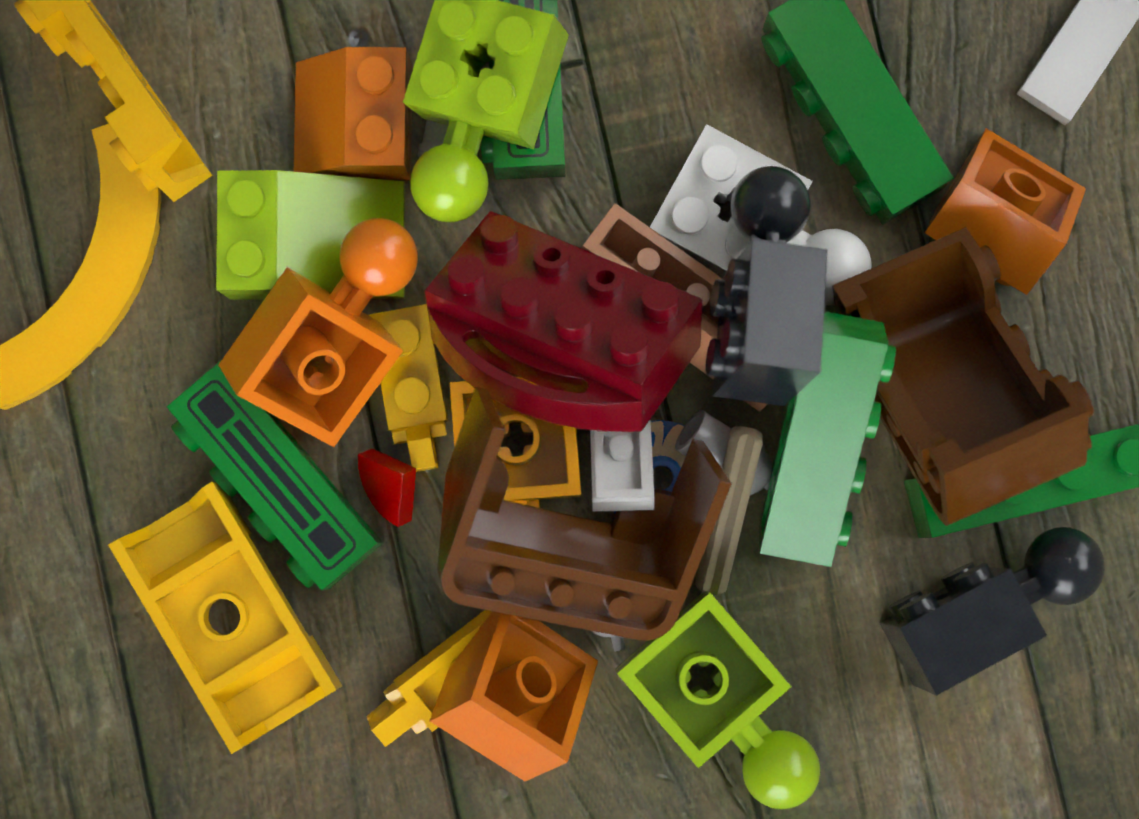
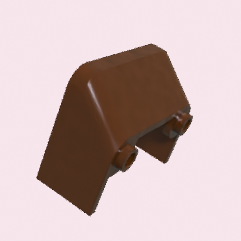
M475 386L445 475L437 567L441 585L447 597L455 603L464 606L635 640L649 641L665 635L677 621L732 485L704 441L692 439L672 492L654 488V510L616 511L612 524L505 501L503 499L508 487L509 476L504 462L497 454L506 430L488 389Z

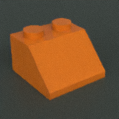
M345 47L296 62L294 172L383 180L411 179L412 110L403 103L413 66L406 47Z
M986 128L938 204L925 234L938 240L966 227L978 246H988L996 257L1001 272V278L996 280V282L1005 286H1012L1027 295L1067 244L1086 188Z
M492 611L449 668L430 722L521 780H530L568 763L598 660L539 620Z

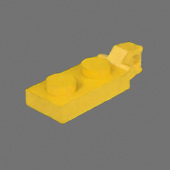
M427 304L369 314L370 317L383 325L404 350L380 383L388 430L392 432L394 444H408L411 466L416 468V472L439 468L434 437L447 435L445 422H448V415L436 347L431 337Z
M484 610L394 679V683L384 690L383 693L387 699L366 717L371 731L385 747L410 728L416 734L427 728L432 732L438 728V726L430 722V718L446 674L492 611Z

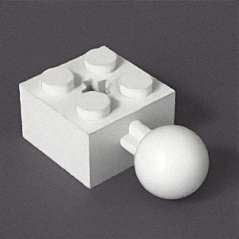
M706 124L650 228L713 273L723 278L727 272L730 260L732 258L737 259L750 240L737 229L732 217L729 222L722 221L718 217L721 208L716 203L724 204L726 201L731 202L732 194L738 182L749 172L764 166H778L793 172L802 180L807 190L812 181ZM826 229L813 235L802 230L795 238L787 242L788 244L828 249L825 287L826 305H835L832 285L872 268L871 257L865 244L854 234L842 229Z

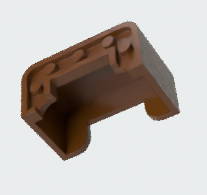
M966 227L832 285L836 314L883 322L888 344L896 347L891 378L888 383L879 381L874 402L881 403V421L936 515L947 526L1084 466L1087 461V450L1092 448L1088 428L1089 417L1093 416L1094 409L1086 389L1077 380L1070 383L1062 374L1052 377L1047 369H1037L1030 358V347L1024 333L1017 324L1009 326L1001 315V304L996 294L994 282L1001 278L996 257L988 246L979 247Z

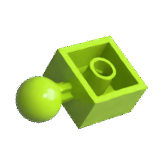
M434 0L403 100L406 106L423 119L448 125L443 144L435 146L421 155L411 173L410 187L413 199L421 211L430 218L447 223L462 221L475 214L484 203L488 192V175L484 164L477 156L483 136L534 149L569 36L555 15L499 0ZM490 60L495 61L493 69L483 68L479 74L480 69L485 63Z
M702 592L680 612L674 626L665 635L646 641L615 668L618 676L697 768L701 767L732 740L744 754L742 774L745 785L750 794L763 805L774 809L794 808L807 801L816 790L820 779V763L812 745L805 738L794 732L785 730L772 731L759 717L764 710L792 686L710 592ZM696 663L702 667L708 666L710 663H713L715 669L710 674L711 680L715 684L707 691L699 685L691 690L686 686L692 678L688 670Z

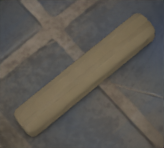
M735 426L730 431L722 469L732 485L697 570L695 585L702 592L708 591L714 595H721L727 590L763 444L762 433L754 428Z

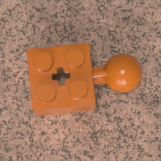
M385 218L364 220L355 225L346 234L339 254L340 266L344 275L331 293L287 267L218 365L237 396L332 447H335L404 351L380 322L362 312L373 296L391 295L404 288L412 279L417 268L418 252L414 239L399 223Z

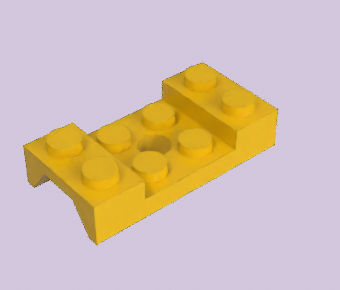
M17 0L13 3L35 34L39 33L57 57L66 51L81 68L85 65H90L100 78L97 82L116 108V110L105 117L118 136L109 144L131 174L135 173L149 192L159 187L175 202L213 176L91 0Z
M211 482L202 487L185 504L152 524L118 538L108 546L230 753L233 754L343 685L313 635L308 636L249 537L252 533L232 499L216 482ZM220 599H227L233 602L240 613L239 624L230 634L218 633L209 622L210 608Z

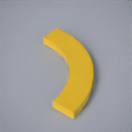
M109 123L91 130L97 149L100 169V201L91 243L72 282L53 306L23 332L0 345V409H10L35 398L57 385L72 374L71 371L80 365L97 347H101L126 316L142 287L151 265L161 225L159 223L161 189L157 187L149 192L135 173L131 174L123 165L109 144L118 137Z

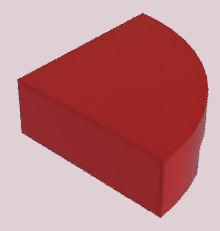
M373 448L359 453L358 469L360 479L369 500L376 510L387 521L397 527L412 521L416 468Z

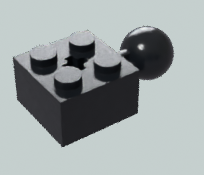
M764 166L749 172L738 182L732 194L731 215L741 234L749 239L750 242L737 259L732 258L730 260L726 274L722 279L715 280L711 292L710 314L711 316L718 317L717 338H712L708 345L705 369L707 375L714 376V397L785 406L821 373L828 249L787 243L803 230L808 221L811 206L808 190L802 180L793 172L782 167Z
M1071 527L1052 528L1044 531L1032 541L1025 555L1024 567L1012 572L1010 568L989 567L987 563L975 567L973 562L968 563L943 576L941 580L945 587L939 591L924 595L921 591H916L891 604L889 609L892 616L879 623L913 686L937 696L1046 637L1047 634L1031 605L1041 599L1058 605H1072L1088 599L1099 588L1105 572L1104 557L1098 544L1085 532Z

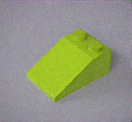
M281 170L217 171L216 290L230 300H264L288 267L331 293L344 275L339 259L341 244L346 234L355 225L367 219L385 218L395 221L405 228L404 181ZM405 287L391 295L373 296L372 299H405Z

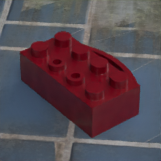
M489 211L425 289L431 337L437 349L453 370L472 387L475 388L477 386L488 389L491 398L498 403L530 417L558 425L604 432H642L701 346L702 298L675 288L670 283L651 278L493 211ZM501 369H503V370H505V371H508V372H510V373H512V374H514V375H517V376H519V377H521V378H523V379H525V380H528V381H530V382H527V381H524V380L519 379V378H517V377H514V376H512V375H510V374H508V373L502 371Z

